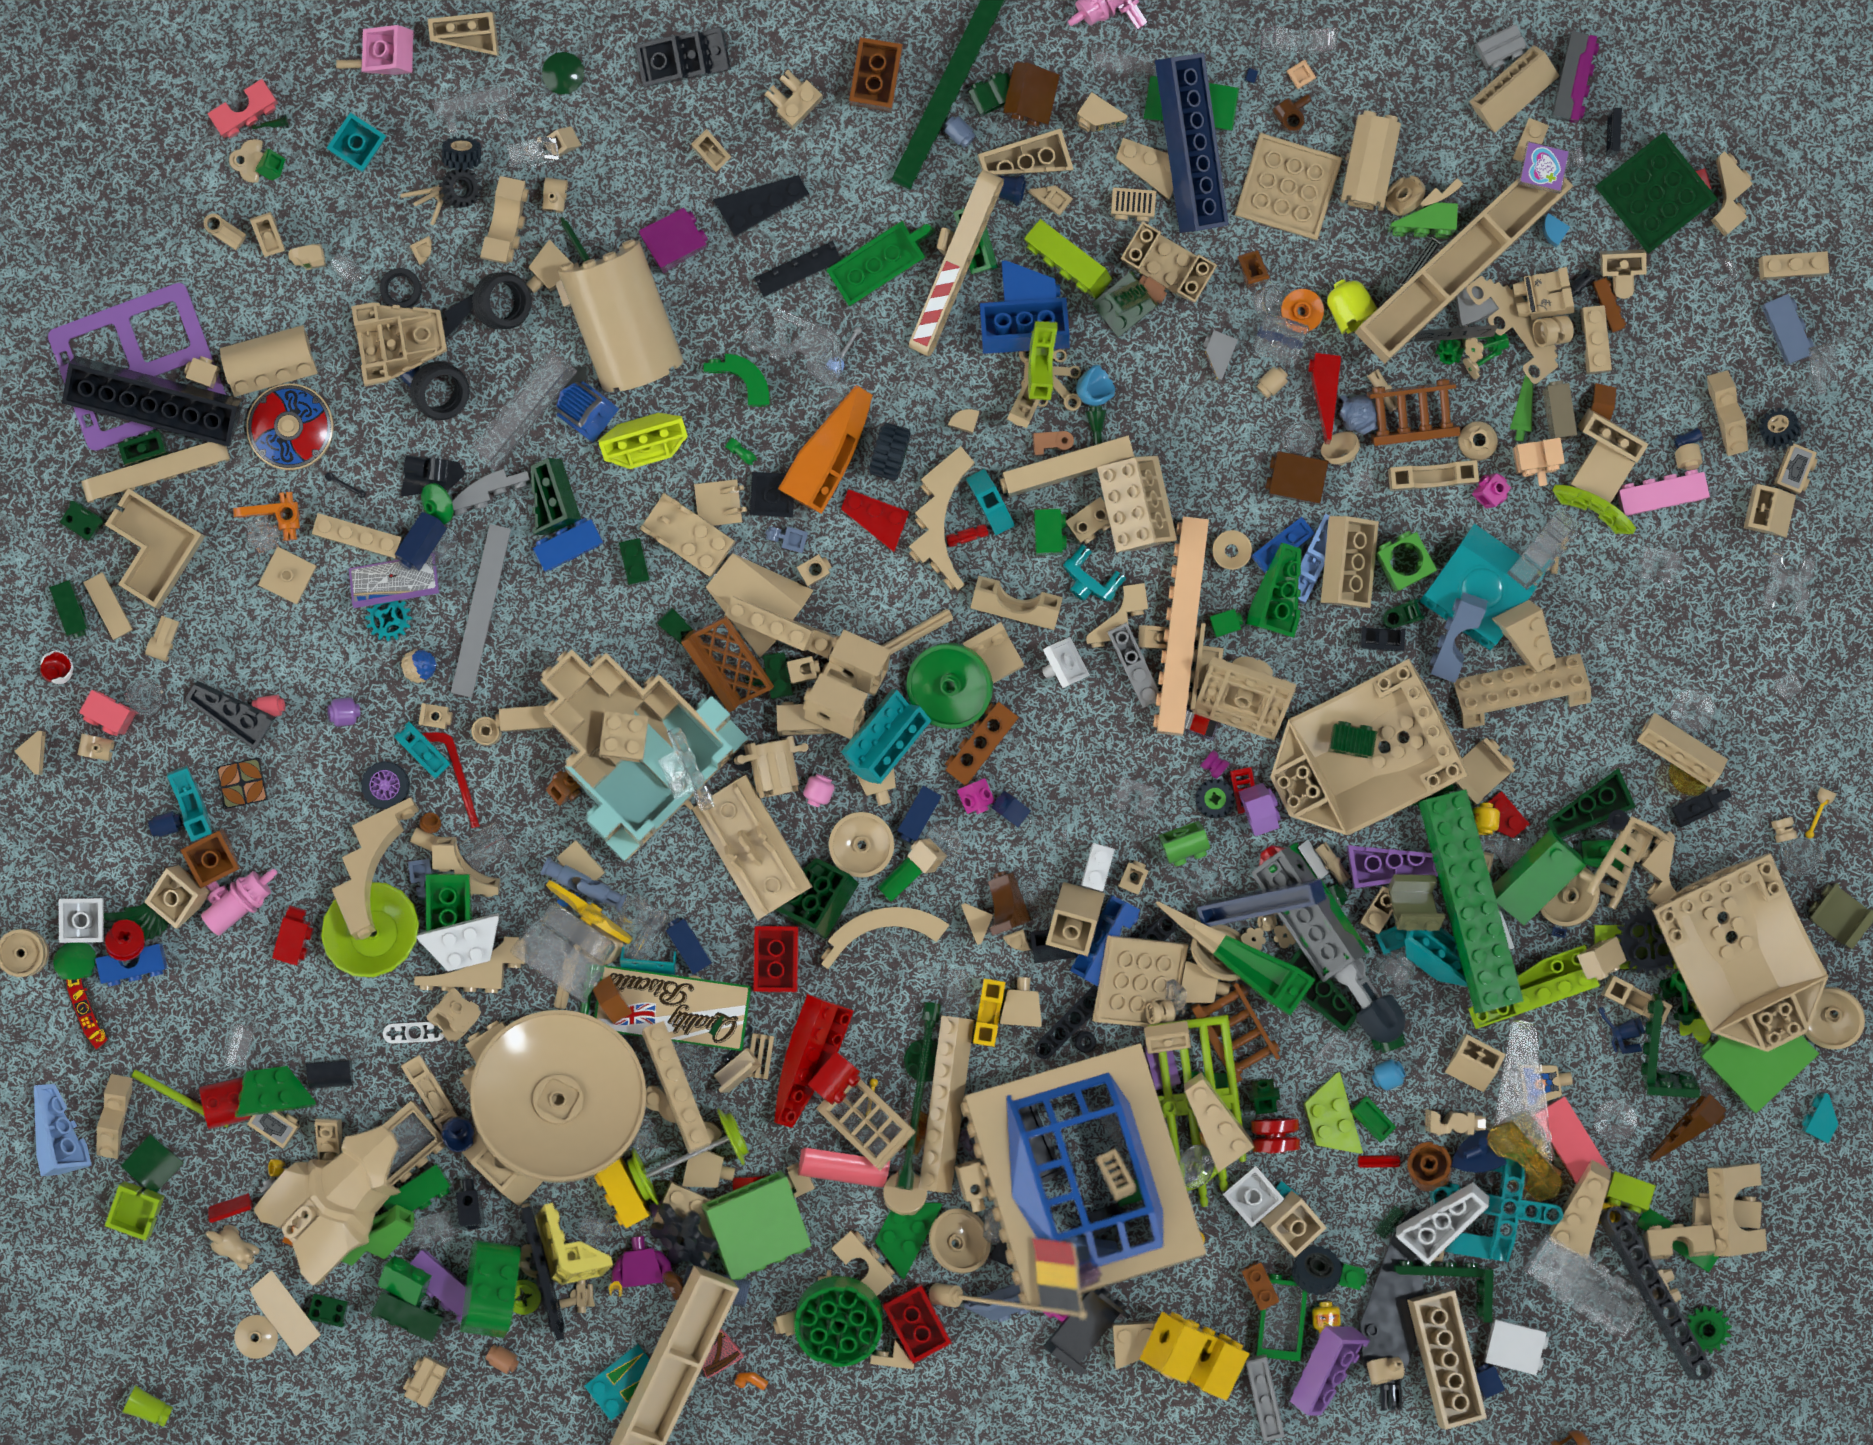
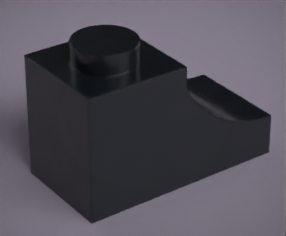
M1117 1202L1086 1215L1089 1223L1093 1224L1122 1215L1124 1211L1122 1206H1118ZM1113 1224L1093 1230L1092 1235L1095 1236L1117 1227V1225Z

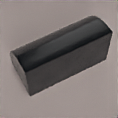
M1050 929L1030 932L1034 963L1077 957V953L1046 945Z
M352 1060L306 1064L307 1081L310 1089L353 1086Z

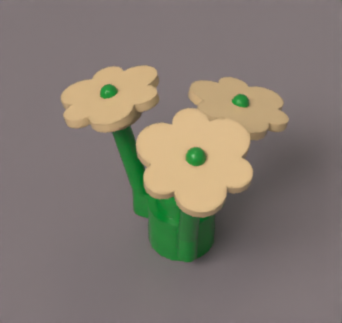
M1495 333L1494 337L1462 339L1465 353L1470 357V359H1463V363L1471 377L1476 380L1480 377L1478 373L1480 371L1479 366L1493 357L1501 355L1502 350L1509 348L1507 335L1505 333L1503 335ZM1477 339H1487L1485 344H1482ZM1488 348L1492 353L1483 358L1482 352Z

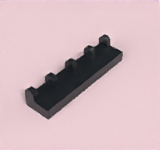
M832 240L754 278L764 298L841 261V258Z

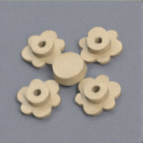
M1278 913L1258 917L1257 923L1260 928H1248L1246 933L1241 935V941L1244 944L1257 950H1261L1262 945L1266 943L1263 931H1271L1273 929L1275 934L1273 939L1276 943L1279 942L1281 948H1287L1290 944L1296 943V940L1285 924L1283 926H1276L1277 919L1275 915H1278Z

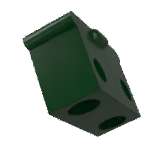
M70 501V506L59 523L87 541H92L101 526L107 521L80 502ZM70 516L73 518L72 522L69 521ZM88 528L91 529L90 534L87 533Z
M314 1294L309 1314L306 1316L312 1321L345 1327L344 1321L349 1302ZM317 1300L322 1301V1305L320 1307L316 1305ZM338 1305L343 1306V1310L341 1312L337 1310Z

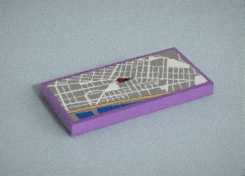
M431 554L420 572L413 568L411 570L405 569L399 564L400 560L349 568L353 607L358 608L439 593L435 555Z

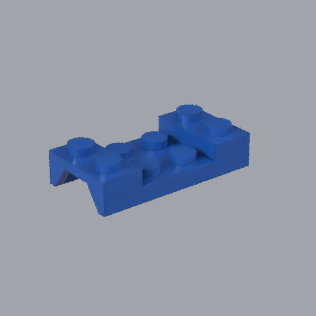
M1111 895L1098 918L1088 956L1078 954L1070 971L1099 986L1107 936H1120L1122 926L1130 929L1137 922L1140 909Z

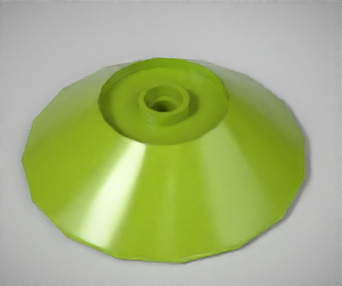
M372 882L370 909L377 931L374 937L370 935L366 939L356 940L350 934L336 899L333 900L324 916L321 938L325 953L338 969L354 977L373 978L393 971L408 958L417 941L419 921L414 904L403 891L387 883Z

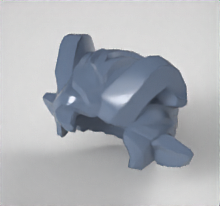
M1367 394L1357 395L1351 399L1344 395L1340 396L1343 404L1340 417L1344 421L1345 429L1355 430L1362 435L1371 430H1378L1375 398L1370 399L1367 397Z

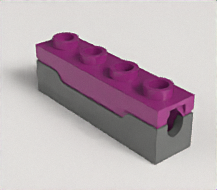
M1571 31L1569 34L1551 118L1571 123H1577L1579 118L1583 119L1585 106H1582L1583 99L1588 97L1590 85H1587L1588 76L1592 77L1595 64H1591L1592 58L1597 56L1599 43H1596L1597 36Z

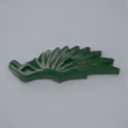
M146 903L136 907H124V912L104 913V919L112 921L104 923V928L111 929L113 924L120 920L134 921L143 930L145 941L148 937L154 939L156 934L161 936L162 932L166 931L168 924H170Z

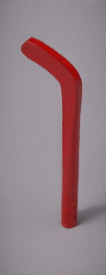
M441 732L422 733L430 742H442L446 745L471 828L480 827L453 738Z

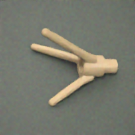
M439 185L400 194L401 198L428 194L414 202V206H418L435 197L438 203L430 223L431 225L435 224L444 202L442 200L444 194L439 193L442 187H439Z

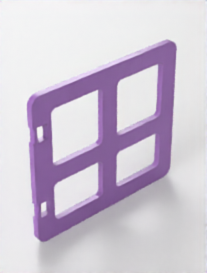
M181 283L172 284L54 328L48 334V340L64 383L66 381L68 364H63L60 353L67 351L70 361L74 358L69 345L70 339L110 324L115 325L129 363V370L158 376L185 366L189 361L192 362L193 358L199 359L200 356L212 360V365H215L188 290ZM169 302H175L188 335L190 346L159 359L145 362L132 329L130 318ZM218 375L214 388L207 387V390L226 395ZM73 406L87 446L94 451L120 443L123 439L157 429L131 421L110 430L101 431L93 411ZM90 414L93 426H86L83 418L84 415Z

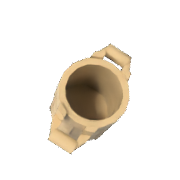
M788 736L787 738H782L781 741L760 745L755 743L744 745L746 755H739L734 758V763L737 765L751 761L759 798H763L765 795L766 797L799 791L793 753L806 752L808 745L803 743L795 746L794 737Z

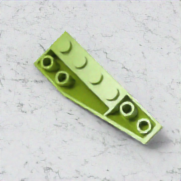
M1582 945L1545 958L1517 976L1523 1002L1481 1013H1475L1473 1006L1470 1007L1469 1012L1475 1029L1599 987L1600 981L1596 980V977L1586 979L1577 955L1587 950L1586 946Z

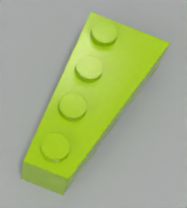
M1040 219L1024 238L1028 245L1026 248L1034 255L1039 253L1048 266L1051 268L1055 266L1068 281L1071 279L1077 288L1084 293L1087 292L1095 300L1099 298L1112 282V278L1106 268Z

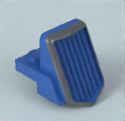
M584 381L581 383L575 382L561 390L556 404L557 416L592 443H594L619 410L617 406Z

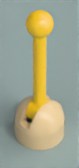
M1820 787L1817 798L1821 804L1810 829L1805 833L1808 839L1813 838V831L1824 806L1834 801L1836 793Z

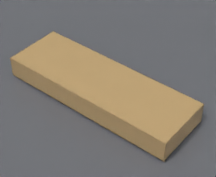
M103 572L83 582L113 640L133 631Z

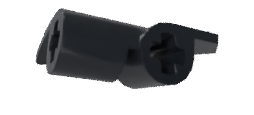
M406 455L401 496L422 494L423 488L430 483H436L445 490H450L466 473L460 462Z

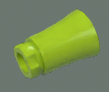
M135 1385L122 1413L136 1416L164 1427L173 1407Z

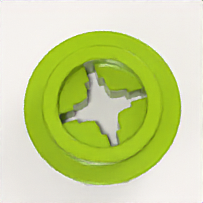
M518 1280L515 1299L521 1295L520 1288H522L525 1294L533 1295L527 1298V1306L523 1300H516L513 1312L521 1315L530 1314L538 1308L541 1302V1291H539L535 1283L529 1280Z

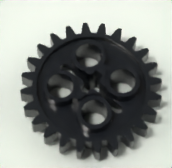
M1654 904L1651 910H1649L1647 905H1644L1643 911L1635 907L1636 914L1634 915L1628 911L1627 913L1630 918L1628 920L1625 918L1621 919L1625 925L1617 926L1622 931L1621 934H1615V937L1617 936L1620 939L1619 943L1626 960L1630 961L1628 968L1631 969L1636 965V972L1639 973L1644 969L1645 975H1648L1650 970H1652L1654 975H1657L1658 969L1666 973L1665 966L1667 965L1672 969L1674 968L1672 964L1674 958L1669 947L1668 952L1664 955L1658 954L1657 951L1660 944L1667 943L1663 933H1656L1654 930L1655 925L1658 923L1653 909L1657 907ZM1647 921H1650L1652 937L1656 938V940L1652 941L1655 954L1654 959H1651L1650 944L1645 942L1646 939H1649L1646 926ZM1637 925H1642L1644 928L1641 936L1633 935V928ZM1639 947H1645L1647 950L1646 955L1642 958L1636 956V950Z

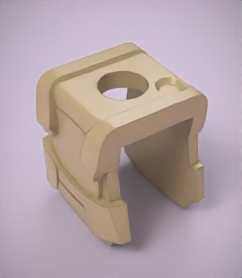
M451 988L426 1018L430 1023L438 1026L443 1031L442 1035L448 1042L452 1040L456 1042L473 1026L481 1012L478 1005L462 998L455 988Z

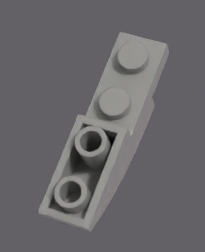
M502 469L477 480L452 501L453 513L455 516L467 513V509L475 507L476 510L488 507V502H492L490 496L492 492L494 495L506 493V488L514 486L515 489L527 487V482L531 481L529 472L526 471L508 477L506 470Z
M1126 622L1107 631L1141 706L1144 708L1155 703L1157 693L1160 692L1128 623Z

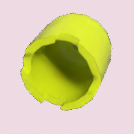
M1345 279L1340 280L1333 285L1334 289L1328 295V307L1342 334L1345 332L1347 334L1355 332L1361 324L1378 310L1367 289L1359 281L1351 280L1346 282Z

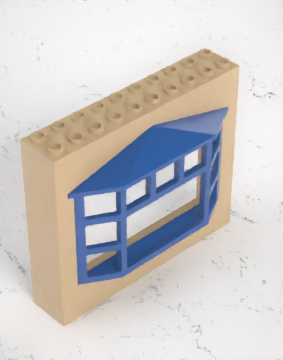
M1141 1043L966 1095L962 1100L963 1102L960 1105L963 1117H968L969 1120L967 1131L969 1137H974L976 1143L973 1146L976 1159L980 1158L982 1163L984 1180L987 1179L988 1183L986 1188L989 1201L993 1200L995 1205L992 1210L996 1222H1000L1002 1228L999 1230L1001 1242H1006L1008 1248L1005 1255L1008 1264H1013L1012 1278L1015 1286L1019 1285L1021 1292L1018 1294L1021 1304L1041 1306L1037 1286L1036 1255L1032 1238L1060 1242L1070 1237L1085 1234L1091 1258L1090 1260L1078 1263L1080 1294L1198 1259L1207 1254ZM1106 1084L1114 1106L1090 1113L1081 1091ZM1074 1093L1082 1115L1058 1122L1050 1100ZM1042 1102L1051 1124L1032 1131H1026L1018 1109ZM1116 1113L1145 1208L1090 1224L1060 1130ZM1053 1132L1061 1159L1036 1165L1029 1139ZM1064 1166L1072 1192L1047 1199L1039 1173ZM1074 1200L1082 1227L1057 1233L1050 1206ZM1148 1215L1154 1239L1129 1247L1124 1221ZM1116 1224L1122 1250L1098 1257L1092 1231Z

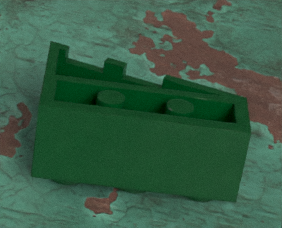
M546 458L532 465L531 487L534 494L532 514H535L533 535L546 536L581 520L562 459Z
M387 1290L381 1292L370 1315L374 1318L378 1316L389 1321L388 1324L392 1326L397 1325L407 1330V1332L430 1342L434 1341L445 1316L441 1315V1310L430 1306L429 1309L422 1306L421 1300L415 1306Z

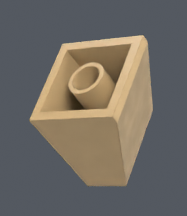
M1063 882L1046 945L1088 956L1105 893Z

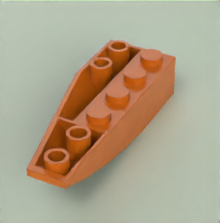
M855 385L799 451L778 488L780 491L806 507L821 514L823 513L854 454L868 415L872 394Z

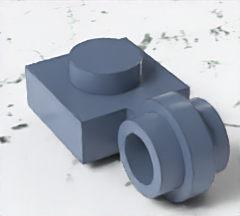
M771 526L766 530V539L779 542V538L784 539L781 548L803 553L808 532L787 527L784 535L781 534V529Z
M430 859L408 862L411 884L420 883V887H416L418 900L423 902L426 901V874H432Z

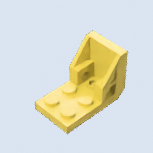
M553 1203L545 1204L535 1215L551 1279L557 1283L564 1285L601 1277L613 1266L609 1255L581 1241L564 1244V1232L560 1230L558 1224L559 1213L557 1209H554Z

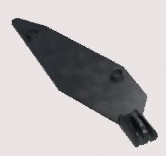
M1415 1208L1410 1209L1400 1224L1419 1214V1211ZM1396 1230L1391 1238L1360 1322L1361 1334L1370 1340L1366 1347L1362 1346L1363 1367L1368 1371L1367 1362L1381 1358L1399 1357L1403 1362L1405 1374L1417 1341L1407 1300L1424 1295L1423 1275H1399L1395 1272L1394 1264H1400V1260L1413 1261V1265H1421L1422 1261L1420 1257L1396 1237ZM1403 1378L1380 1384L1381 1411H1386L1387 1406L1390 1411L1395 1410L1396 1407L1398 1410H1403L1401 1385Z

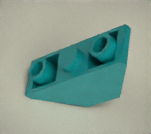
M985 468L965 478L995 536L1015 526Z

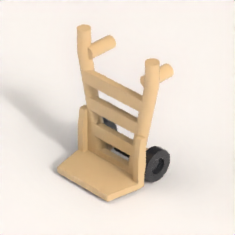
M1614 810L1608 816L1609 827L1615 832H1620L1597 872L1594 875L1584 870L1580 876L1582 879L1591 882L1586 891L1587 893L1595 895L1599 886L1601 892L1611 895L1612 898L1608 907L1616 910L1624 893L1634 863L1640 862L1653 836L1667 842L1672 840V838L1657 827L1632 816L1629 817L1623 810ZM1624 845L1630 847L1628 856L1620 851ZM1614 859L1624 864L1622 872L1611 865ZM1606 873L1618 881L1616 888L1601 883Z

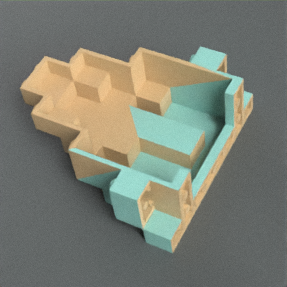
M573 650L569 653L564 651L557 658L558 663L553 668L549 666L541 674L543 677L541 683L558 699L556 702L552 700L544 708L546 712L543 715L578 752V754L574 752L565 761V769L597 804L587 813L588 818L586 820L588 825L626 862L747 743L749 738L730 720V714L712 696L709 699L703 698L697 704V711H695L660 675L656 677L651 676L644 683V689H642L607 653L603 656L601 654L596 656L591 662L593 666L590 668ZM605 711L648 716L649 721L643 763L600 758L599 751Z

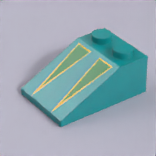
M639 1344L631 1348L584 1386L610 1421L627 1409L650 1359Z

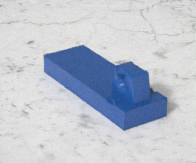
M1301 517L1256 551L1251 557L1265 573L1281 543L1298 548L1315 533L1303 517Z

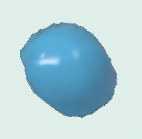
M1093 365L1078 379L1076 392L1084 404L1095 407L1106 403L1114 397L1115 386L1100 365Z

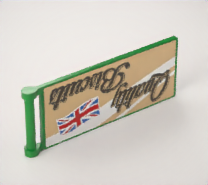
M585 962L584 969H586L580 1013L589 1014L594 972L601 971L599 982L611 976L632 1011L630 1015L613 1024L599 1005L598 1000L596 1001L594 1017L608 1024L618 1033L643 1037V1028L664 1021L672 1041L737 1051L743 1050L751 986ZM722 1015L724 1019L715 1036H712L708 1032Z

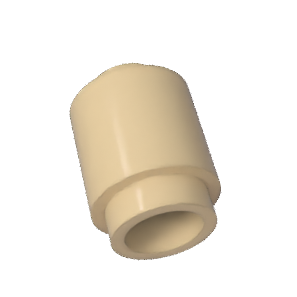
M1272 367L1258 381L1259 384L1256 388L1268 399L1288 383L1286 379L1288 375L1281 367L1277 369Z

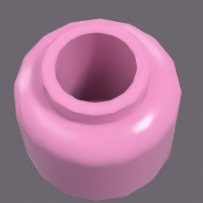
M817 773L815 776L809 777L803 791V795L808 799L807 803L816 807H820V804H828L835 789L834 784L831 783L832 779Z

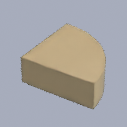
M430 236L410 245L419 265L425 263L431 254L432 242Z
M1023 929L1003 936L1005 942L1012 948L1021 951L1031 950Z

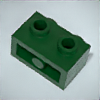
M156 430L145 432L144 436L139 438L133 436L123 439V443L117 444L123 464L127 467L170 454L164 434Z

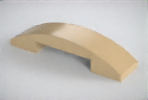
M419 1054L402 1064L401 1068L411 1084L416 1088L432 1114L436 1125L442 1132L443 1125L450 1118L458 1117L434 1074Z

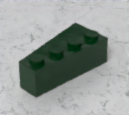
M1299 946L1287 963L1299 968L1315 979L1302 998V1001L1346 1033L1356 1020L1357 1012L1330 979L1322 981Z

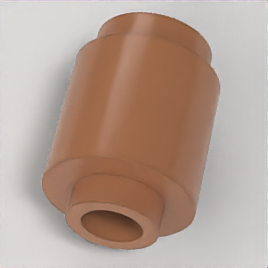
M1143 275L1139 280L1148 290L1147 293L1154 302L1161 304L1168 294L1165 292L1166 287L1150 276L1147 278Z
M494 1344L485 1358L491 1366L505 1374L513 1373L519 1364V1361L516 1360L518 1355L501 1345L496 1346Z

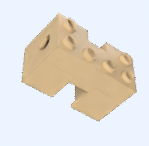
M843 630L841 635L836 636L833 641V650L830 654L829 663L824 665L822 673H820L813 688H808L804 696L806 701L803 710H805L804 719L852 739L866 714V711H863V707L868 697L867 693L875 696L888 672L891 650Z

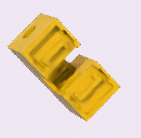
M1161 1312L1139 1359L1162 1374L1183 1383L1190 1381L1200 1387L1202 1391L1227 1401L1250 1353L1242 1349L1244 1345L1232 1340V1338L1220 1333L1217 1336L1215 1335V1330L1206 1326L1201 1329L1199 1328V1323L1191 1319L1186 1320L1175 1312H1171L1170 1315Z

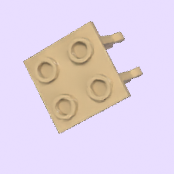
M737 479L694 484L698 516L713 526L742 523L741 513L747 512L746 507H740L739 492L744 490V485L738 486Z

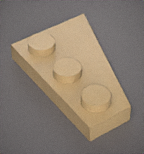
M1123 138L1116 160L1170 201L1173 184L1168 153Z

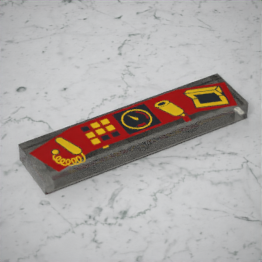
M62 979L90 1053L111 1046L110 1038L87 979Z

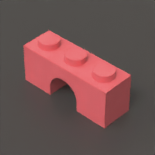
M260 79L244 90L249 98L248 107L244 111L234 112L225 102L208 113V116L223 138L227 136L229 139L239 134V129L244 125L249 127L258 121V116L263 113L268 115L276 110L275 106L279 103L263 79Z

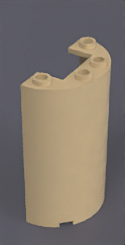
M631 239L625 241L619 247V253L609 252L603 255V258L600 260H587L580 267L578 262L574 264L573 262H567L558 269L603 391L613 392L614 388L618 387L620 391H625L646 385L670 374L668 369L671 367L677 369L683 363L681 351L639 240Z

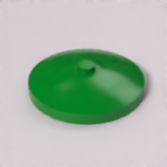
M940 643L924 650L912 663L907 676V693L911 704L920 706L932 720L930 724L946 729H957L974 723L986 711L992 699L993 680L987 664L975 651L957 643Z

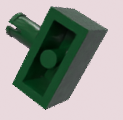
M785 652L763 656L764 672L774 685L770 690L771 699L793 696ZM745 675L746 681L750 680V676ZM757 678L753 679L755 680L753 681V686L757 687L764 685L762 680Z

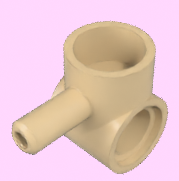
M545 178L542 210L548 212L555 210L556 213H564L567 196L565 190L567 191L568 180Z
M82 734L77 755L110 761L113 753L110 752V749H114V740Z
M1399 1357L1381 1358L1366 1363L1372 1385L1404 1377V1366Z

